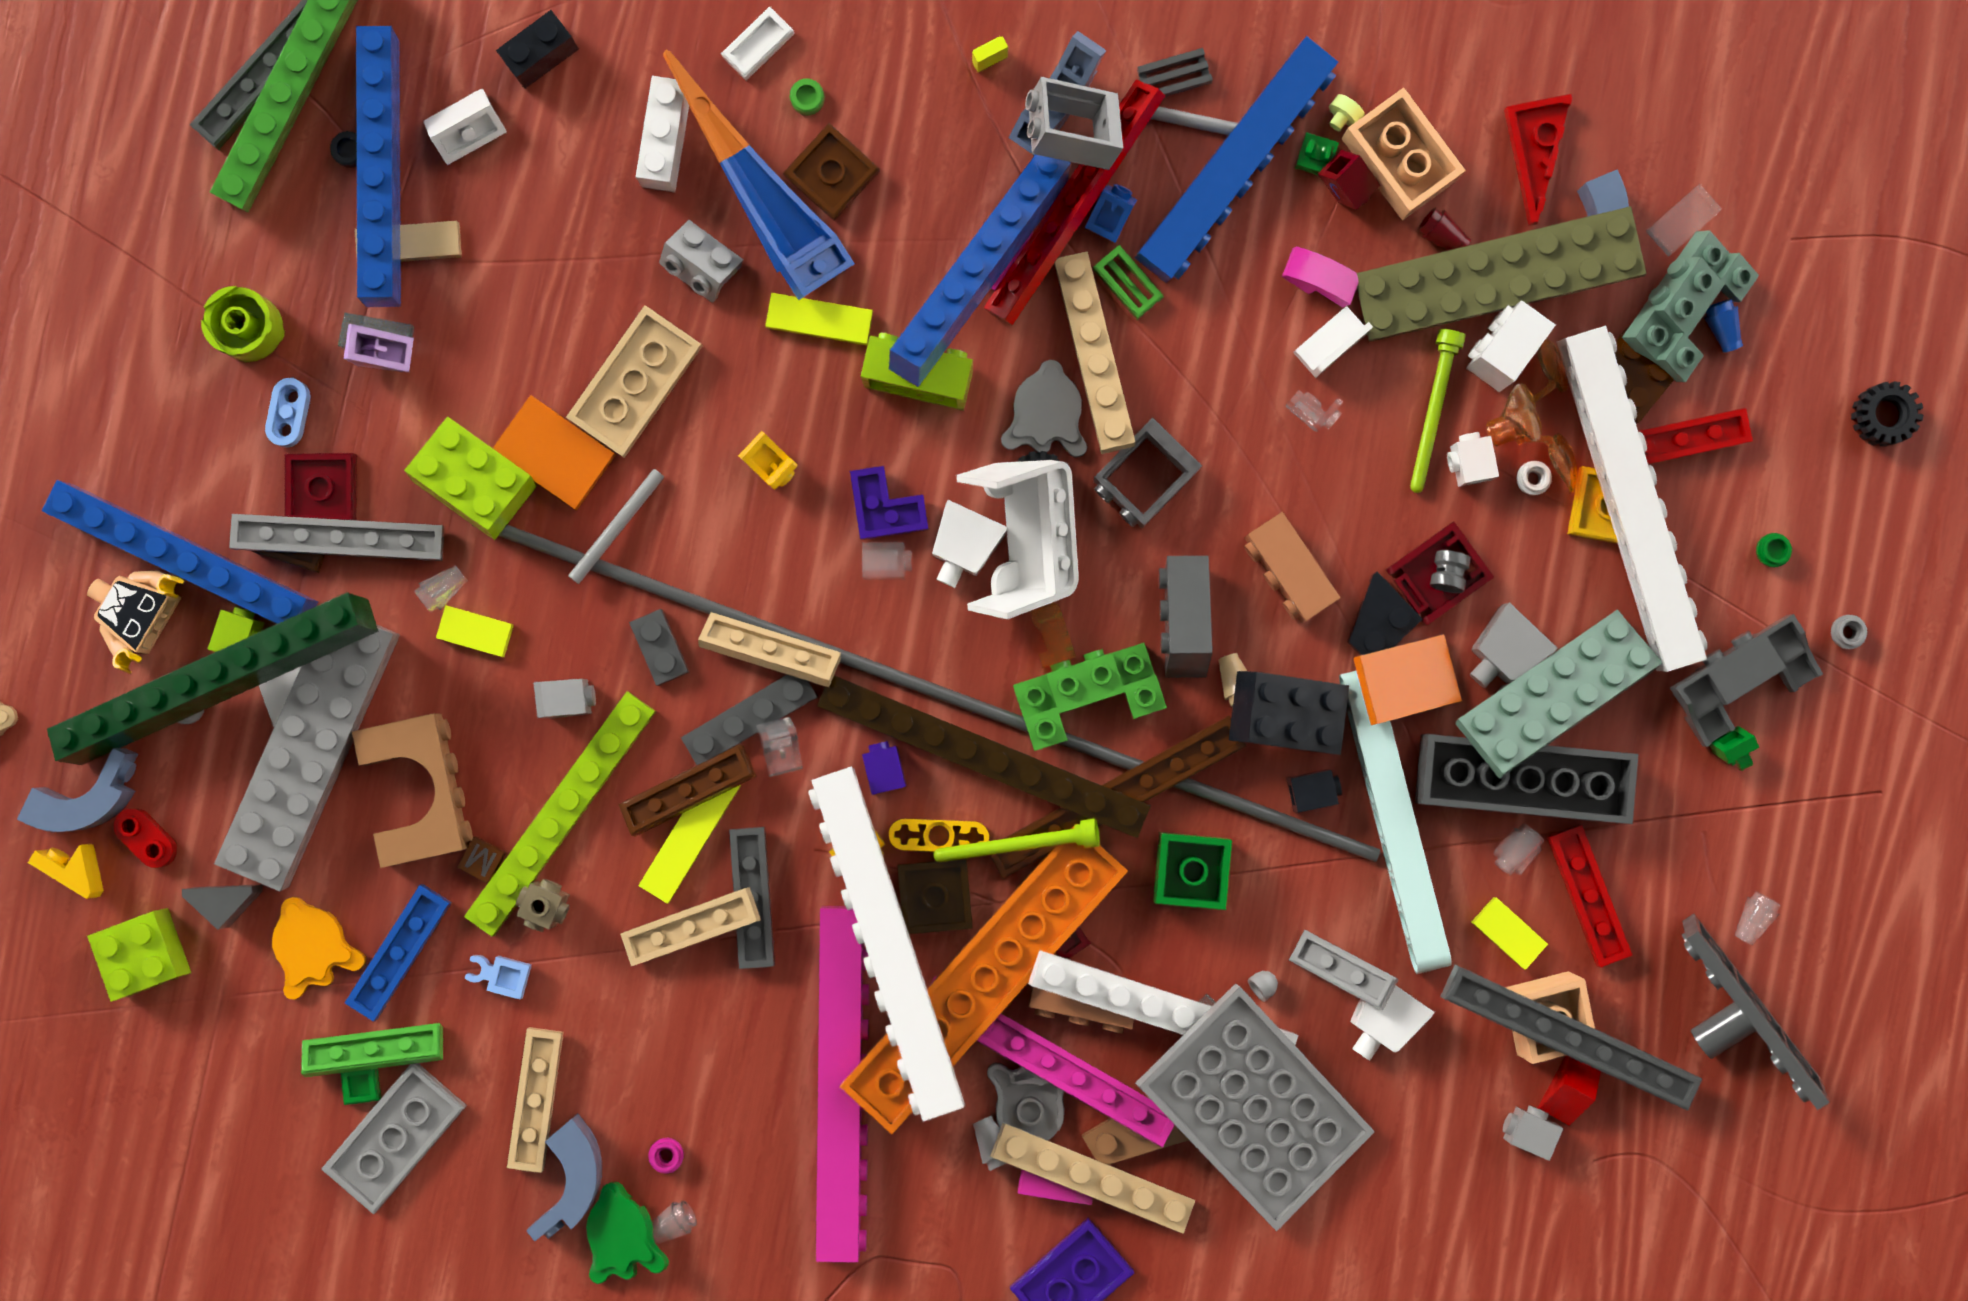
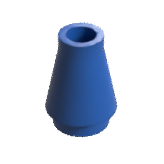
M1732 299L1710 305L1706 311L1707 316L1704 319L1720 344L1722 352L1725 353L1742 347L1738 306H1734Z

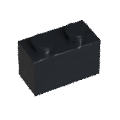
M550 10L496 51L522 87L526 89L579 50V48L554 12Z

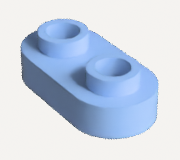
M294 378L282 379L274 386L265 432L272 443L281 447L296 445L302 439L310 403V391L301 381ZM297 391L298 399L290 403V393ZM285 425L291 426V433L288 436H283L282 429Z

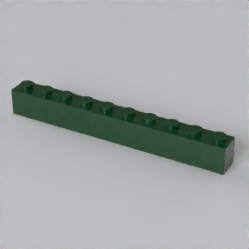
M346 592L48 728L47 733L55 761L76 765L86 764L110 753L113 748L126 746L378 632L369 599Z

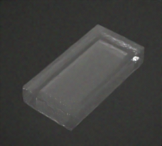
M1699 184L1647 229L1646 232L1665 254L1670 256L1692 237L1696 231L1700 230L1717 215L1722 208Z

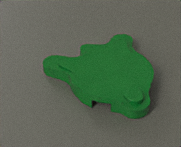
M611 1182L603 1186L599 1200L590 1211L587 1219V1238L593 1254L589 1277L596 1284L607 1281L612 1274H616L626 1280L634 1278L637 1275L638 1262L652 1273L663 1272L669 1265L668 1257L655 1243L653 1224L648 1210L645 1206L640 1207L635 1201L630 1199L632 1196L626 1192L624 1186L619 1182Z

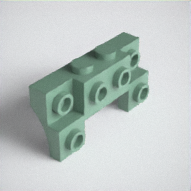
M1696 231L1678 258L1669 265L1667 274L1660 284L1651 291L1648 301L1622 338L1635 352L1656 363L1676 382H1686L1704 356L1688 338L1720 291L1728 299H1732L1733 302H1741L1759 275L1740 253H1729L1711 231Z

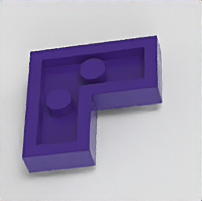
M884 466L850 471L860 540L929 530L923 495L889 500Z

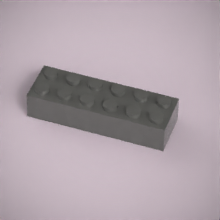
M1421 734L1415 803L1633 824L1639 754L1547 745L1499 778L1467 738Z

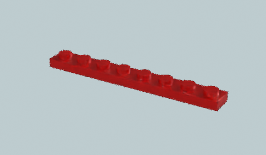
M1139 80L1134 81L1119 104L1123 141L1121 153L1109 170L1084 164L1078 165L984 306V309L990 314L1010 325L1014 324L1165 98L1164 93L1159 88Z

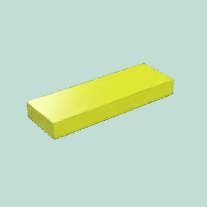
M771 293L765 326L773 330L867 345L873 310L806 298L798 300L794 296Z

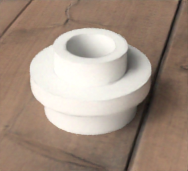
M1529 461L1519 468L1516 480L1519 488L1524 493L1539 495L1550 487L1552 474L1544 463ZM1530 472L1536 473L1539 477L1536 485L1531 484L1528 480Z

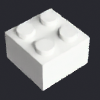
M1522 300L1513 308L1507 305L1489 325L1488 329L1492 333H1487L1469 352L1468 357L1472 360L1466 369L1498 392L1502 391L1515 382L1553 330L1555 324Z

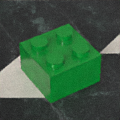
M1159 832L1153 901L1156 904L1226 910L1232 839Z

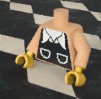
M158 570L137 571L131 573L128 577L117 576L112 585L101 579H96L90 585L87 596L101 603L94 614V619L101 624L99 631L114 656V667L131 674L132 671L129 670L131 661L134 660L140 663L142 660L139 655L132 651L144 654L150 653L182 598L174 593L175 585L177 583H184L182 578L168 575Z

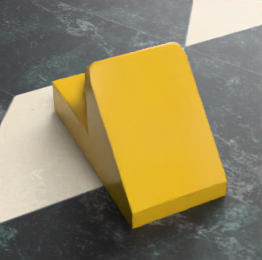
M93 844L79 845L71 859L68 854L56 848L36 850L27 862L86 899L100 897L104 891Z

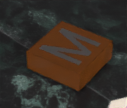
M475 836L457 868L488 884L507 852Z

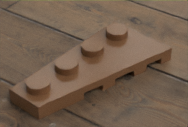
M1111 1118L1082 1134V1138L1094 1158L1107 1165L1189 1140L1174 1125L1164 1146L1161 1148Z

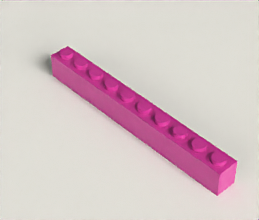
M822 906L820 908L816 1262H858L860 1252H866L867 1230H860L861 1216H867V1195H861V1181H867L868 1161L861 1160V1146L868 1145V1124H862V1111L865 1110L840 1088V1084L867 1055L862 1054V1040H869V1019H863V1005H869V984H863V970H866L863 958L869 955L867 949H863V943L858 944L852 924L858 923L854 909L848 911L846 906Z

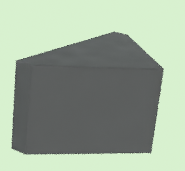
M263 884L192 887L182 889V897L217 930L230 927L263 892Z

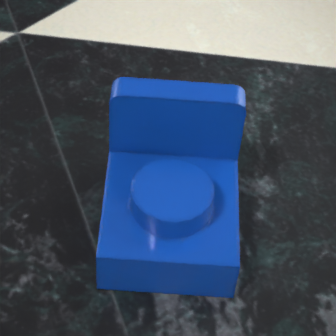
M1114 184L1113 187L1106 185L1085 228L1116 243L1137 199L1131 197L1133 193L1121 185Z

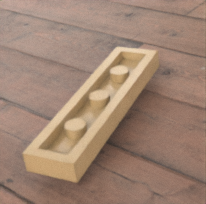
M712 612L698 639V644L701 648L826 687L830 686L841 660V652Z
M748 887L623 932L621 937L632 967L752 924L761 919L751 889Z
M533 1027L527 1028L507 1168L539 1173L544 1171L548 1146L545 1141L549 1138L564 1034L562 1031Z

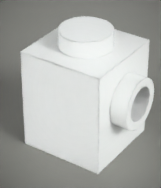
M1479 432L1459 436L1460 442L1450 446L1451 452L1447 454L1448 466L1451 473L1455 472L1458 487L1492 481L1499 477L1491 436L1480 438Z

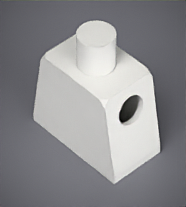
M947 500L932 552L934 557L944 561L937 580L955 588L963 570L977 576L1004 538L1008 527Z
M1395 986L1383 1010L1360 999L1350 1022L1364 1032L1352 1049L1369 1061L1381 1044L1396 1053L1435 1012L1398 986Z

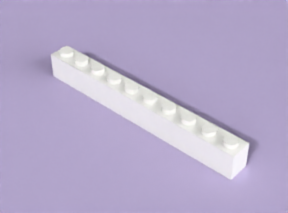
M1602 326L1557 341L1648 645L1663 662L1656 671L1668 672L1706 660L1705 650H1707V641L1701 630L1698 631L1696 625L1697 608L1691 597L1688 598L1684 585L1687 584V575L1681 564L1678 565L1674 552L1677 551V542L1671 531L1668 532L1664 519L1667 517V509L1663 500L1657 496L1654 486L1657 484V476L1654 468L1647 463L1644 453L1647 451V443L1644 435L1637 430L1634 420L1637 418V410L1633 400L1628 399L1624 387L1627 384L1625 371L1621 365L1618 366L1614 354L1617 351L1616 340L1613 334L1607 331V327Z
M849 767L813 779L811 781L814 789L808 790L814 810L821 809L825 821L819 824L821 833L826 844L832 842L836 854L830 857L836 877L843 876L847 888L841 891L845 906L848 911L854 909L858 923L852 924L858 944L865 943L869 956L863 958L869 978L876 977L880 990L874 992L876 1001L881 1012L887 1011L891 1025L886 1026V1031L892 1047L898 1045L902 1059L897 1060L903 1081L910 1080L914 1092L908 1095L914 1115L921 1114L922 1120L926 1121L964 1108L965 1102L855 770Z

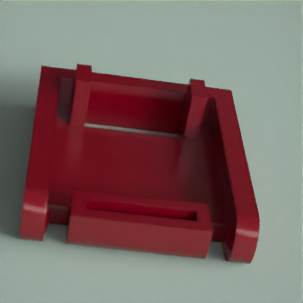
M1454 521L1385 569L1389 575L1396 573L1398 569L1402 571L1403 574L1396 578L1394 583L1418 614L1427 608L1431 611L1422 620L1425 626L1494 578L1491 571ZM1454 542L1459 545L1464 554L1471 557L1470 562L1475 568L1467 575H1463L1466 580L1463 593L1443 592L1430 587L1431 576L1437 572V565L1434 562L1436 552L1446 550Z

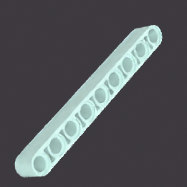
M1357 671L1340 674V684L1349 685L1346 710L1413 968L1416 974L1451 966V955L1391 722L1387 721L1371 725Z

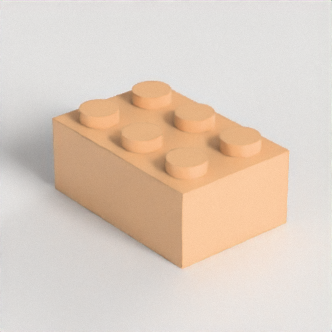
M1405 88L1399 90L1348 127L1342 137L1349 150L1361 156L1380 183L1378 189L1402 221L1458 181L1466 171Z

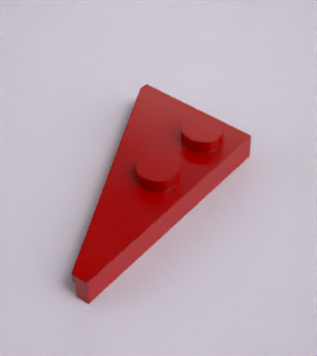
M1572 94L1507 106L1504 110L1528 226L1538 224L1540 214L1544 209L1545 195L1549 180L1553 175L1559 152L1558 146L1563 137L1567 112L1573 99Z

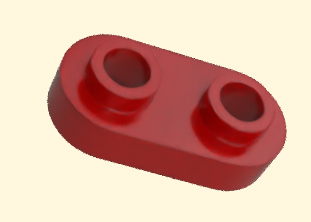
M138 808L126 809L117 815L114 821L116 836L144 865L151 868H159L173 862L177 855L176 842L146 811ZM129 820L135 823L133 832H129L127 829ZM154 844L159 847V854L156 857L151 854V847Z

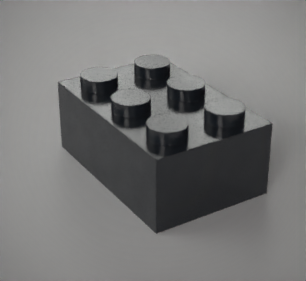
M1237 671L1229 740L1341 755L1349 685L1262 672Z

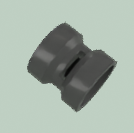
M1437 551L1434 561L1437 565V572L1431 576L1430 587L1443 592L1463 593L1466 585L1463 575L1469 569L1471 557L1455 551Z

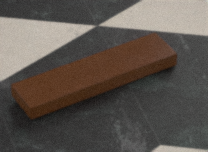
M739 744L618 805L631 836L636 837L757 776L744 746Z

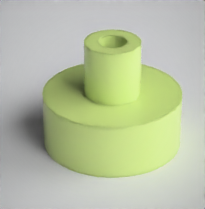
M1338 94L1329 105V110L1334 115L1329 125L1336 131H1341L1345 124L1348 126L1353 125L1365 115L1364 110L1354 100L1342 94Z

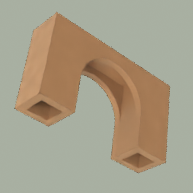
M433 713L352 731L359 766L372 765L399 758H409L422 764L428 770L434 782V802L430 811L423 819L410 826L373 834L380 868L467 849L469 841L473 839L469 821H464L462 807H465V796L462 788L457 787L455 773H458V763L455 754L449 751L447 740L451 739V730L447 719L443 720L442 714Z

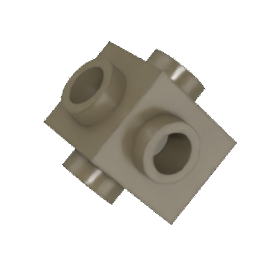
M542 879L541 882L530 883L529 887L524 886L517 898L516 906L520 907L517 916L525 919V926L539 932H543L544 928L551 929L556 927L558 923H563L570 905L566 903L570 894L561 891L562 886L547 879ZM538 900L543 901L545 904L543 912L534 909Z

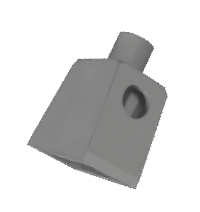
M1510 602L1502 604L1471 649L1481 662L1470 673V676L1483 688H1486L1496 676L1505 683H1511L1555 652L1557 647Z

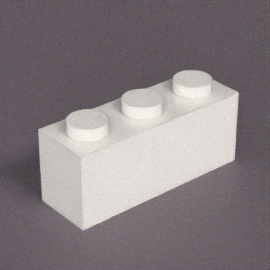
M652 76L636 171V179L641 187L676 191L689 104L676 79Z

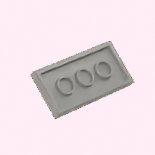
M419 1063L410 1064L321 1170L374 1215L467 1105Z

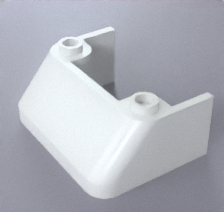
M1055 460L993 463L957 475V482L983 486L986 494L993 498L1004 497L1006 526L1008 527L1009 562L999 565L993 572L991 577L992 595L968 603V611L1010 619L1070 596L1078 585L1079 573L1072 472L1069 465Z

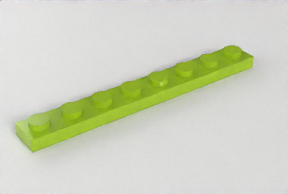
M627 691L465 914L464 917L491 937L496 935L516 907V901L524 886L529 887L530 883L535 881L657 711L632 693Z

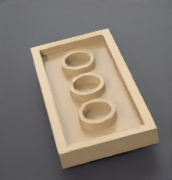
M644 305L566 418L625 458L701 350L702 344Z

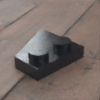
M1378 571L1374 572L1370 577L1366 595L1361 602L1357 613L1358 617L1347 641L1360 656L1394 647L1423 620Z

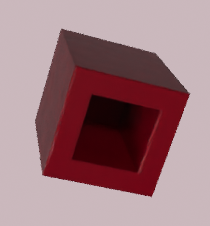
M1340 150L1318 173L1337 202L1354 209H1358L1367 203L1380 186V183L1361 156L1345 150Z

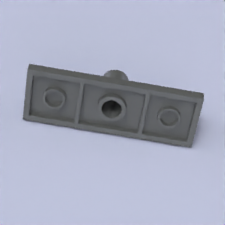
M1692 914L1683 920L1685 933L1682 934V937L1685 940V948L1695 961L1703 960V964L1707 969L1705 973L1717 989L1723 987L1734 1001L1691 1029L1693 1037L1710 1059H1713L1757 1031L1766 1042L1772 1054L1770 1058L1777 1069L1783 1075L1789 1072V1076L1794 1083L1792 1087L1804 1103L1810 1100L1817 1110L1830 1103L1821 1078L1696 915Z

